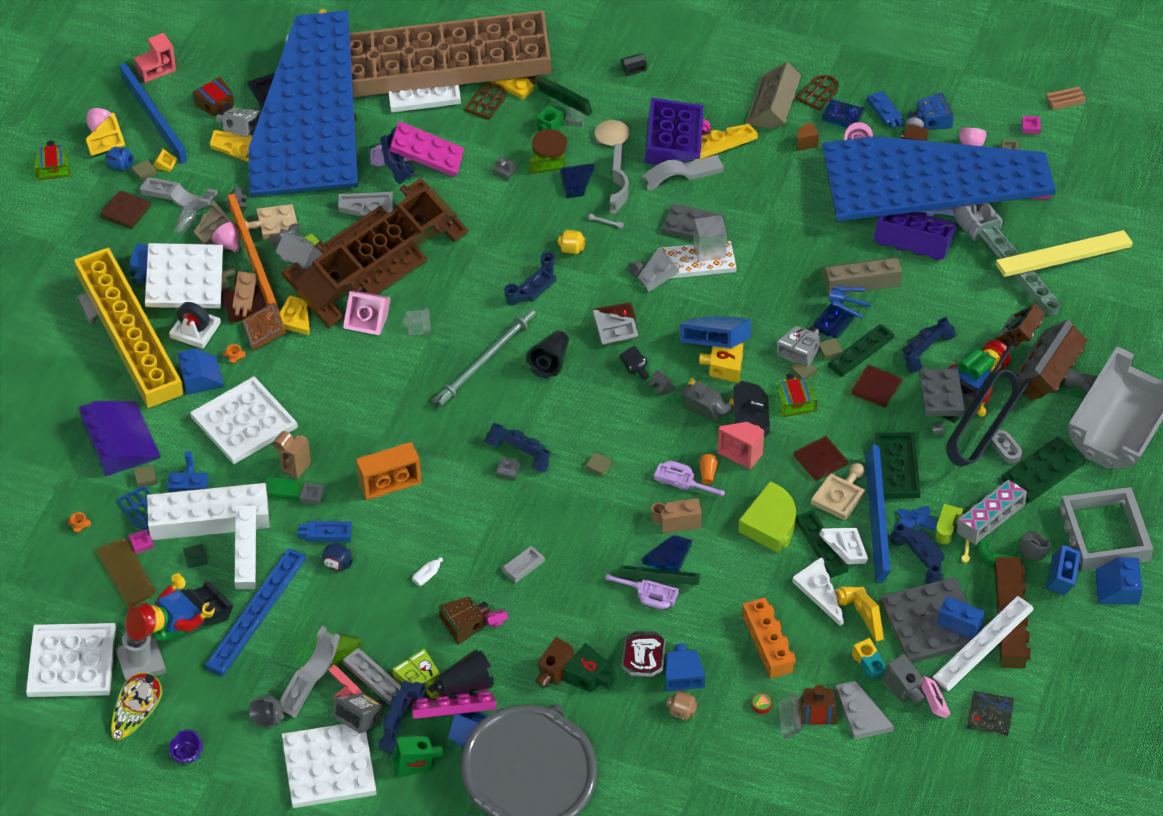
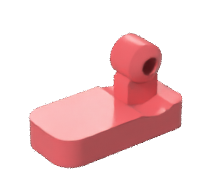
M333 664L328 669L330 674L344 687L335 694L334 700L338 697L362 693L357 685L336 665Z

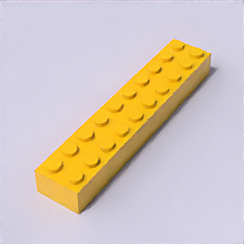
M109 247L75 259L76 274L147 408L182 396V381Z

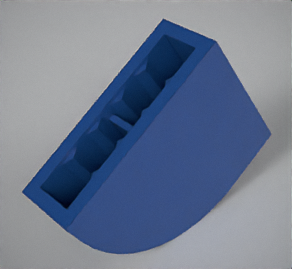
M707 316L690 319L680 324V342L733 348L751 337V319Z

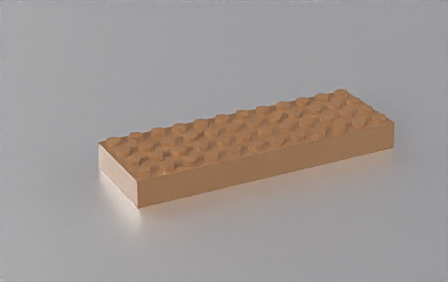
M544 10L350 33L353 97L389 93V91L393 93L400 92L401 90L409 91L410 89L417 90L552 74Z

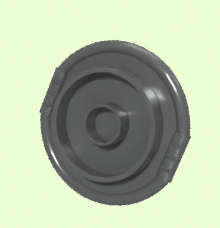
M529 704L502 708L480 721L465 742L460 764L462 781L469 798L473 802L472 804L488 816H577L585 808L594 792L598 770L595 752L585 731L553 708Z

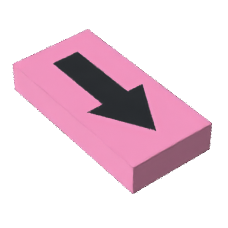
M925 676L922 677L924 681L922 690L932 712L947 718L951 714L936 681Z

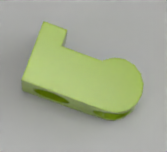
M944 504L936 528L935 538L939 543L948 544L952 541L954 525H958L957 520L963 514L962 508Z

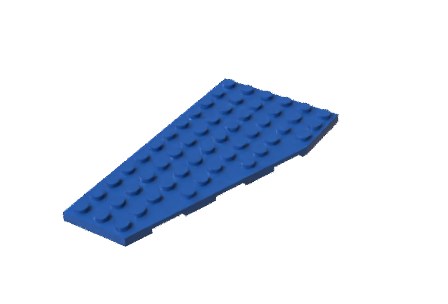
M348 10L295 16L248 148L251 197L358 187Z
M878 136L822 143L837 222L1055 195V186L1046 152Z

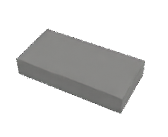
M530 546L504 565L502 572L516 583L545 562V557L534 547Z

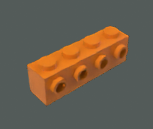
M765 597L743 603L742 617L769 678L772 679L793 673L796 658L794 653L789 651L788 639L782 635L781 624L779 620H775L773 606L768 604Z

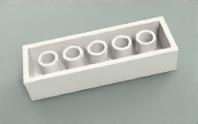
M266 483L147 495L148 526L152 540L235 532L236 506H256V530L270 528Z

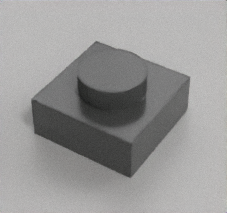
M304 483L300 495V503L320 505L324 485Z

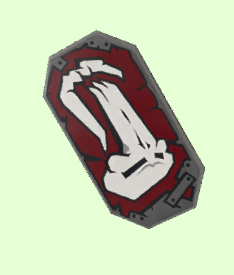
M635 631L626 636L621 668L632 676L652 677L663 671L666 640L656 632Z

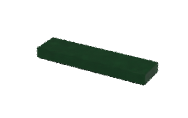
M541 75L535 77L538 91L587 116L592 113L588 99Z
M882 324L878 325L830 361L828 367L839 376H845L894 339V333Z
M814 510L797 515L796 523L818 559L823 558L829 577L833 578L847 573L848 566L845 561L820 536L821 529L825 528Z
M622 565L619 569V577L690 585H699L700 582L699 573Z

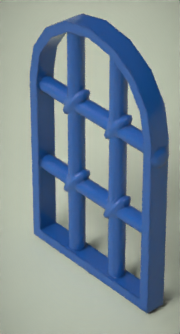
M146 486L118 498L117 501L130 518L131 523L139 529L149 530L148 523L144 519L148 517V513L141 515L136 508L144 505L148 510L147 499H143L139 493L145 490L148 495H151ZM136 494L141 502L135 504L129 497ZM127 499L131 507L126 509L121 500ZM135 510L139 518L133 520L128 511ZM142 521L145 526L138 525L136 522Z

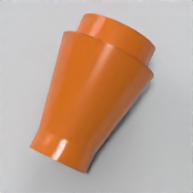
M711 454L702 455L699 460L702 483L706 485L713 483L718 465L716 457Z

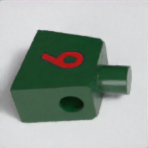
M586 643L562 669V680L588 692H594L599 685L609 689L614 682V678L608 675V661Z

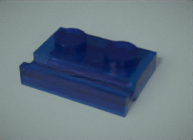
M830 99L825 113L822 115V121L848 128L851 124L860 121L864 108Z
M831 303L814 322L813 326L820 333L838 339L856 316L839 307L832 306L833 303Z

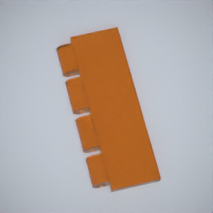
M117 539L96 550L128 608L151 598L150 595L156 592L126 539L120 541Z

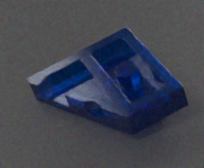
M594 163L560 168L566 198L585 195L587 186L590 183L591 174L594 172Z
M672 535L645 555L642 559V564L657 569L680 571L692 546V540Z

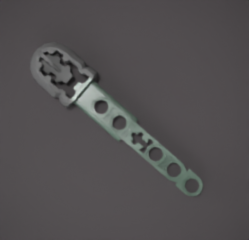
M989 203L953 207V215L957 223L968 233L973 241L983 239L999 259L1007 258L1005 254L1012 256L1020 255L999 230L1003 220L998 214H995V210ZM994 241L1001 242L1002 245H998ZM1033 270L1013 275L1031 298L1038 303L1037 305L1045 314L1054 316L1058 313L1061 306L1059 300L1054 294L1051 295L1049 288ZM1026 279H1031L1034 283H1030ZM1037 292H1042L1045 296H1041ZM1047 304L1053 305L1055 309L1048 307Z

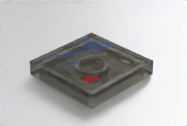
M973 691L967 729L1008 736L1014 698Z

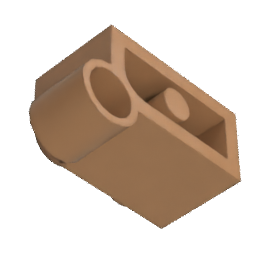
M282 431L274 439L272 445L279 451L281 471L298 479L311 464L308 439L303 435L292 437L287 431Z
M697 498L667 502L666 505L661 502L654 503L651 507V520L655 524L661 525L662 534L699 529L702 522L699 500Z

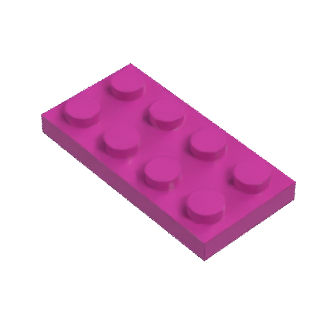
M398 121L389 151L456 177L464 148Z
M482 690L474 695H469V693L465 692L456 694V697L439 695L436 696V699L430 700L427 697H422L421 700L415 699V701L411 702L413 719L497 709L495 696L489 690Z

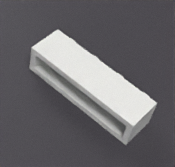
M236 506L235 589H256V506Z

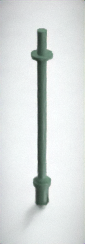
M530 309L522 318L516 316L513 319L514 325L451 385H444L442 391L432 399L433 403L438 408H441L450 398H454L456 390L519 330H527V322L536 315L535 311Z

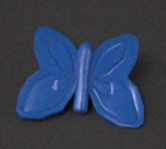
M928 506L921 507L917 511L913 509L912 512L904 509L897 510L901 518L899 523L904 524L905 527L913 529L915 523L916 528H920V524L930 530L937 528V521L933 516L929 515L930 508Z

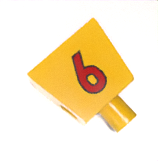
M743 343L733 348L712 346L711 354L700 353L699 364L710 366L709 375L711 377L739 383Z

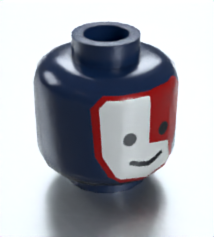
M338 543L328 545L322 555L325 566L337 572H342L346 568L349 569L353 563L351 550Z

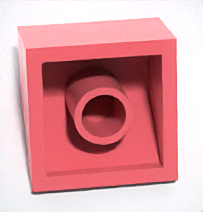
M749 422L720 426L718 430L717 453L751 470L763 455L764 430Z

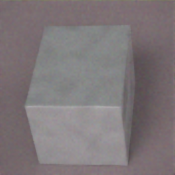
M722 215L694 219L693 244L699 262L726 258L727 232Z

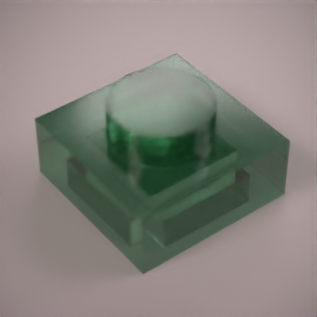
M202 544L183 549L188 569L207 564Z

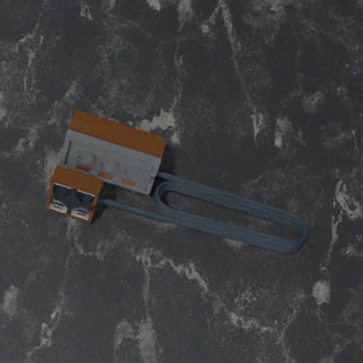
M1035 303L1011 315L996 337V340H1000L1007 346V350L946 444L948 458L953 464L963 467L976 462L980 458L1022 393L1032 401L1037 398L1041 399L1048 393L1053 394L1060 388V382L1067 377L1068 370L1076 363L1075 359L1084 351V346L1088 341L1068 319L1042 332L1015 374L1007 369L997 372L1013 347L1018 346L1023 341L1028 342L1033 338V332L1043 323L1041 320L1046 314ZM999 375H1004L1012 385L1011 397L970 458L965 459L958 449L959 438Z

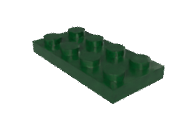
M915 432L876 433V446L880 448L884 499L920 498Z
M1056 437L1004 473L1001 480L1004 482L1010 480L1026 490V501L1030 503L1085 464V459L1061 438Z

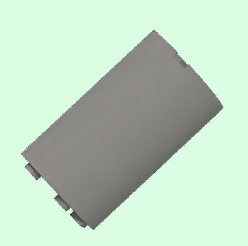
M1118 346L1068 426L1069 436L1083 456L1107 469H1124L1135 465L1163 421V381L1131 367L1134 354Z

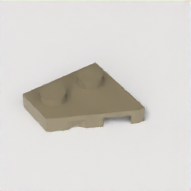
M215 201L211 202V208L208 213L203 215L201 223L194 230L195 236L204 245H209L213 242L211 240L212 234L220 226L232 222Z

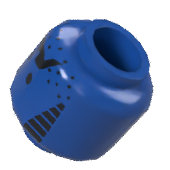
M114 146L106 153L105 159L111 169L126 171L132 166L134 157L129 149Z

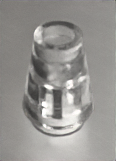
M189 206L181 209L174 230L183 234L197 219V212Z

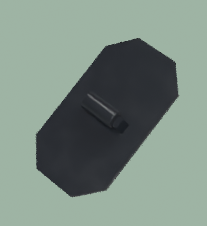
M740 381L733 387L735 424L749 422L757 425L764 430V437L770 434L768 395L759 385Z

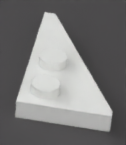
M820 558L796 574L792 582L841 626L844 623L842 611L837 604V597L833 585L830 583L829 574L826 572L824 560Z

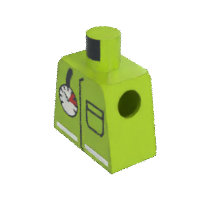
M425 649L393 668V679L400 685L404 680L412 683L420 682L425 684L424 695L427 693L434 699L440 694L434 687L436 676L440 673Z

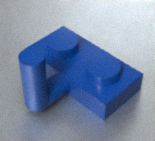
M191 451L185 452L186 473L169 472L168 493L208 489L209 474L194 473V460Z

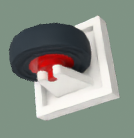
M184 302L177 310L178 321L169 332V335L172 339L203 349L221 321L220 318L209 315L200 305L193 302Z

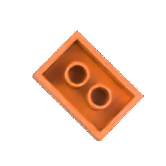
M412 442L356 459L358 483L366 500L421 484L420 459Z

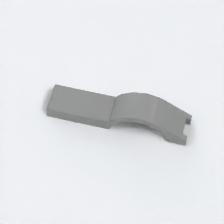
M615 144L613 183L620 185L623 189L610 196L611 215L616 214L627 202L629 196L628 177L621 171L622 144Z
M718 155L687 163L678 160H667L643 174L642 180L648 181L649 184L646 189L650 191L657 189L658 185L670 176L684 175L689 180L724 172V166Z
M150 177L139 188L142 195L172 200L175 204L187 210H198L209 206L213 197L218 194L217 190L207 189L205 195H193L182 188L179 183Z
M324 626L320 628L317 634V644L310 660L305 666L296 671L279 701L283 711L294 718L299 713L315 682L329 668L337 649L340 635L336 633L334 636L326 632L327 628Z

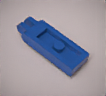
M883 91L867 96V103L886 126L889 125L894 129L897 126L903 125L902 115Z
M308 521L306 524L298 525L297 537L305 538L308 542H351L352 522Z

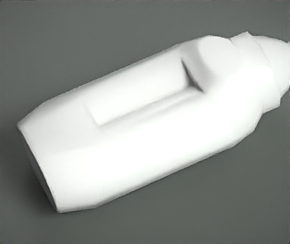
M440 557L438 560L426 563L413 575L412 581L417 586L424 585L437 573L440 562L443 559Z

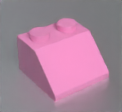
M349 291L343 328L380 335L388 316L391 297L360 291L357 293Z

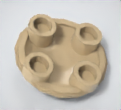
M608 120L600 123L594 132L597 143H603L615 148V144L624 143L630 135L627 125L617 120Z

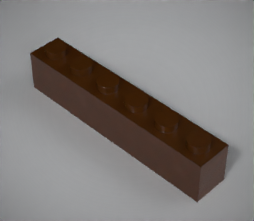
M996 557L994 575L997 615L1017 596L1027 602V599L1023 598V594L1026 592V583L1022 582L1025 570L1024 566H1021V561L1018 557ZM1028 616L999 643L1001 668H1025L1027 660H1030L1031 651L1030 648H1027L1026 644H1029V631L1025 630V627H1028Z

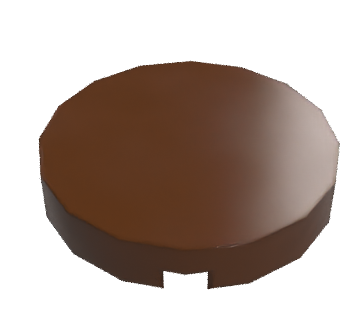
M548 129L540 131L533 136L532 150L537 156L544 159L546 157H550V159L558 158L567 150V138L557 130Z

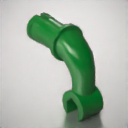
M988 534L984 540L981 539L975 545L980 559L986 564H990L991 567L995 565L996 557H1013L1012 554L990 552L987 549L990 538Z

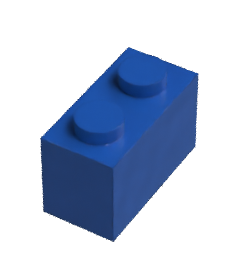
M1062 545L1052 555L1047 589L1065 595L1075 586L1080 551Z
M947 596L939 610L937 625L973 639L983 625L985 611Z

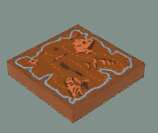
M275 303L242 320L250 345L254 350L286 333L280 312Z

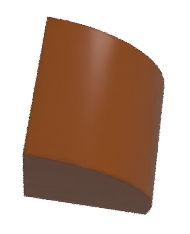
M813 122L803 125L798 130L797 151L818 147L819 134Z

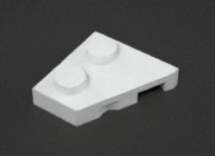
M857 528L821 529L819 534L822 539L847 564H866L868 557Z

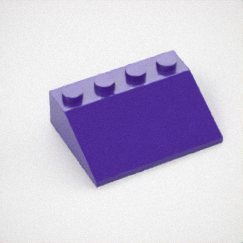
M651 97L647 119L644 163L658 165L667 160L684 162L700 159L704 105Z
M918 212L880 216L877 220L873 241L883 246L891 245L895 246L898 250L904 251L907 249L917 255L926 254L933 259L941 260L948 254L959 224Z
M95 401L78 407L81 422L105 477L161 458L136 401Z

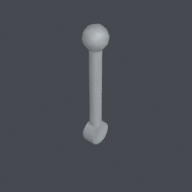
M588 214L587 216L590 221L596 220L616 226L617 229H623L624 227L623 222L616 223L595 217L593 214Z

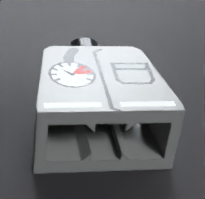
M232 108L225 113L218 112L216 121L223 123L224 131L248 136L255 131L261 111Z
M799 326L794 327L777 341V356L794 363L799 362L808 367L819 350L818 329L814 326H810L807 330Z

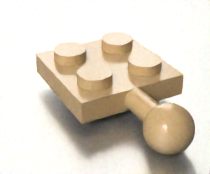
M293 204L257 209L258 221L247 222L245 220L248 230L261 229L263 240L268 239L270 235L279 234L280 229L288 230L291 224H297Z
M860 463L851 465L849 469L850 475L846 480L830 473L811 499V504L845 521L864 496L865 489L853 484L856 479L863 477L865 473L864 466Z

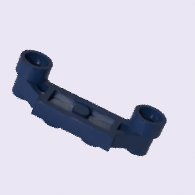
M395 126L388 136L384 135L380 138L385 165L395 175L394 180L398 184H402L406 179H410L415 174V171L411 165L407 163L403 165L401 155L389 151Z
M552 252L541 254L540 263L542 268L523 285L518 287L516 284L511 283L505 286L504 295L508 305L513 306L517 302L523 301L533 302L556 282V276L553 275L555 255Z
M947 317L939 319L937 321L938 324L932 327L922 329L902 349L903 356L907 362L906 367L910 373L917 372L923 367L918 357L940 336L943 340H949L956 336L957 333L954 326H951Z
M492 423L490 432L485 437L487 444L499 446L500 441L503 440L533 456L535 459L532 467L535 470L547 471L551 452L545 449L546 446L540 444L537 439L525 436L520 430H508L498 423Z
M902 523L895 524L894 530L891 532V543L896 546H902L906 543L928 568L925 579L927 584L941 581V562L945 559L943 552L922 528L916 530L905 527Z
M405 680L402 682L400 690L397 691L396 696H393L391 700L389 714L385 716L383 721L384 736L379 741L378 748L380 750L387 751L390 755L394 754L396 736L411 698L422 699L425 693L424 683H412Z

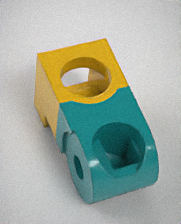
M869 638L855 644L851 655L864 669L868 679L873 680L884 675L886 666L871 639Z

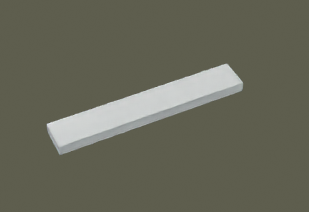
M1017 596L933 676V680L947 691L952 689L1033 611L1032 605Z

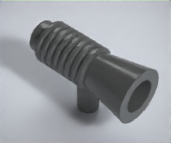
M1069 369L1064 381V387H1081L1084 391H1088L1098 376L1081 374Z

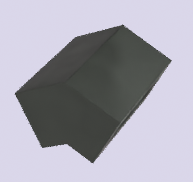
M639 53L620 59L622 70L626 76L647 71V62L644 59V54Z

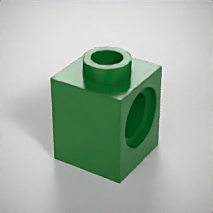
M550 105L536 117L538 131L548 129L558 131L563 126V112Z

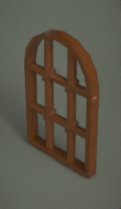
M829 75L816 76L796 97V100L820 111L837 93L839 83L834 77ZM827 79L833 81L829 86L822 85ZM812 84L817 85L813 91L808 90ZM834 84L837 85L835 90L831 89ZM819 87L825 89L821 95L815 94ZM827 91H831L832 94L827 99L823 97ZM805 92L809 93L805 100L800 98ZM811 96L817 97L814 103L808 102L807 100ZM819 100H823L824 102L820 107L816 105Z
M494 83L482 86L467 104L465 111L490 120L504 102L506 90L501 85ZM490 87V89L487 92L483 91L484 89ZM494 87L500 89L496 95L490 93ZM502 91L504 92L503 98L499 97ZM480 93L484 94L480 101L475 100ZM490 96L492 97L488 105L483 103L485 98ZM495 99L500 100L496 107L492 106ZM473 102L477 103L473 110L469 109ZM480 105L485 106L482 113L476 111ZM488 108L493 109L489 116L485 115Z

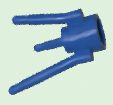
M837 285V288L832 287L828 302L833 303L832 306L839 307L861 319L863 315L840 303L848 301L863 306H871L870 303L845 297L846 293L843 292L865 291L866 288L841 287Z

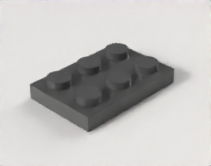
M672 203L662 228V234L694 241V219L722 215L724 222L725 215Z
M958 369L919 370L925 416H964V404Z

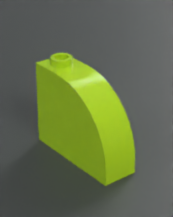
M770 481L740 518L738 532L780 553L783 547L786 548L789 545L795 529L796 507L792 497L785 489Z

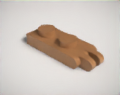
M238 271L232 309H236L235 315L239 316L240 310H243L242 317H246L247 311L251 312L257 274Z

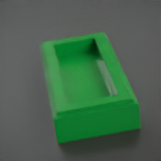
M267 477L265 482L267 497L300 501V495L305 482Z

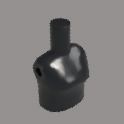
M636 346L627 349L619 355L629 373L638 372L643 381L650 377L644 369L648 363L647 359L639 352Z

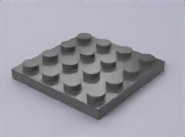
M956 577L880 596V603L899 645L911 663L958 652L972 640L937 625L939 610L947 596L968 604Z

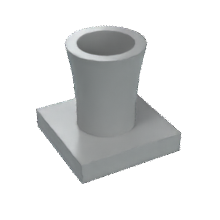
M125 632L122 637L123 646L115 648L125 681L136 673L145 672L154 676L166 673L156 639L154 637L151 638L150 635L141 641H135Z

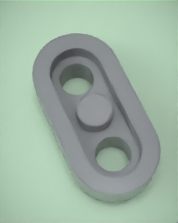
M998 430L991 440L992 446L1004 461L1008 463L1018 462L1021 459L1022 449L1007 431Z

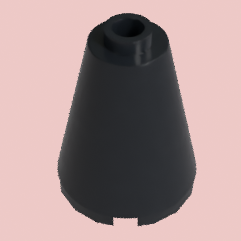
M560 330L554 331L529 349L526 354V362L529 363L531 366L530 370L534 374L546 379L552 376L555 377L560 373L569 343L567 334Z
M476 649L437 675L434 687L442 695L486 690L493 687L494 678L493 676L489 677L488 670L491 667L482 651L478 652V649Z

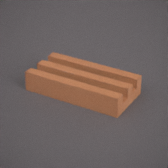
M1074 87L1048 93L1046 100L1052 110L1084 104L1086 97L1083 96L1080 87Z

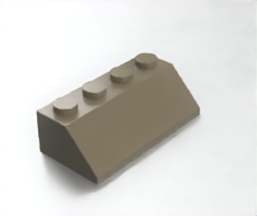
M788 62L762 75L746 119L747 124L774 129L784 125L787 121L786 118L791 109V103L795 97V91L801 77Z
M896 257L820 267L828 296H830L832 287L837 288V285L841 287L866 288L865 291L901 286L902 269ZM843 291V292H845L846 294H848V293L863 292V291Z

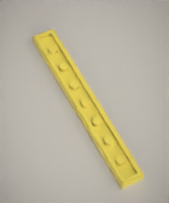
M1123 230L998 259L995 265L1002 275L1007 277L1130 248L1133 242Z

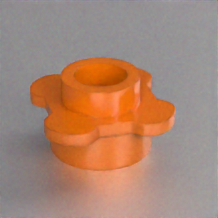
M232 344L223 352V356L227 357L230 363H236L240 358H244L246 353L241 350L239 345Z
M76 512L67 520V524L73 527L74 532L78 533L85 527H89L91 521L86 519L84 513Z

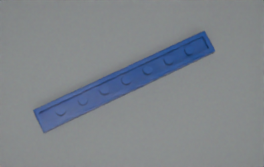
M127 64L119 65L121 78L181 164L187 162L184 146Z
M872 445L865 456L875 581L882 583L890 573L880 448L879 446Z
M289 548L205 664L206 670L222 677L226 674L306 560V555Z

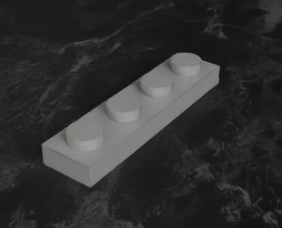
M359 648L343 659V663L386 703L391 704L393 696H396L397 691L401 688L398 682Z

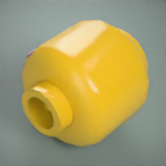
M565 230L563 235H559L558 245L561 246L563 253L578 255L585 248L586 238L583 237L581 232Z

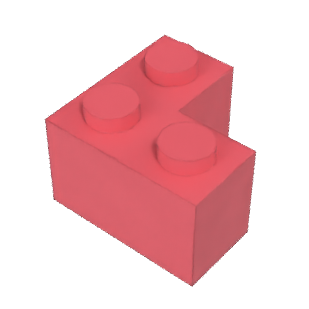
M164 33L149 38L150 52L134 58L136 71L145 83L176 71L173 45Z

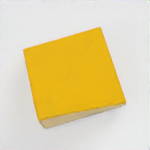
M162 149L152 166L155 169L170 172L178 158Z

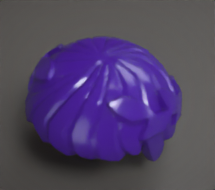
M185 729L178 731L177 735L169 743L170 756L178 763L189 764L196 761L203 750L202 740L198 733L193 730Z

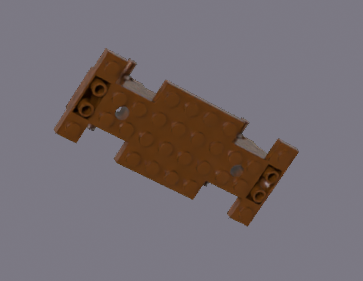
M422 178L408 186V188L405 184L400 187L399 190L406 198L397 204L396 208L391 212L387 213L380 205L324 244L322 241H319L315 247L322 254L312 262V265L306 271L297 262L282 271L281 275L328 329L343 319L344 315L334 303L349 294V291L354 290L357 293L362 289L365 293L379 295L427 261L428 258L417 246L436 233H439V235L445 233L453 243L468 233V229L457 218V214Z

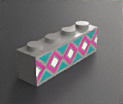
M1007 480L1002 485H999L991 494H987L981 502L973 505L967 513L962 514L958 518L957 534L976 545L987 534H990L1025 506L1027 491Z

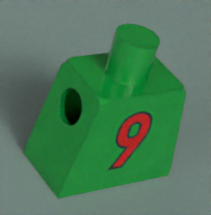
M427 736L396 738L392 763L397 778H402L429 771L432 759L443 758L442 746H431Z

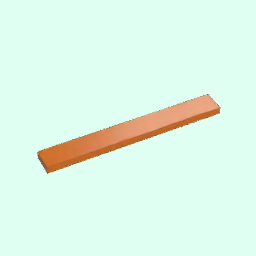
M235 194L228 195L229 209L239 230V235L254 274H257L256 279L267 306L272 303L276 304Z

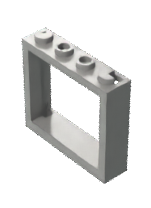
M1131 487L1062 496L1061 505H1059V515L1064 518V530L1069 533L1070 547L1081 552L1079 560L1081 571L1097 569L1118 557L1139 558V563L1151 561L1153 547ZM1122 503L1137 547L1087 553L1073 510Z

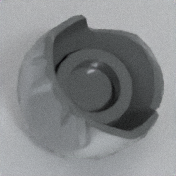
M296 223L291 224L288 230L280 229L279 234L270 235L268 240L277 248L284 233L299 236L301 226Z
M1029 531L1021 537L1020 550L1026 559L1040 561L1048 555L1051 548L1050 541H1045L1041 534Z
M265 695L255 698L249 704L250 719L256 725L265 728L278 726L281 719L285 716L281 703L272 696Z

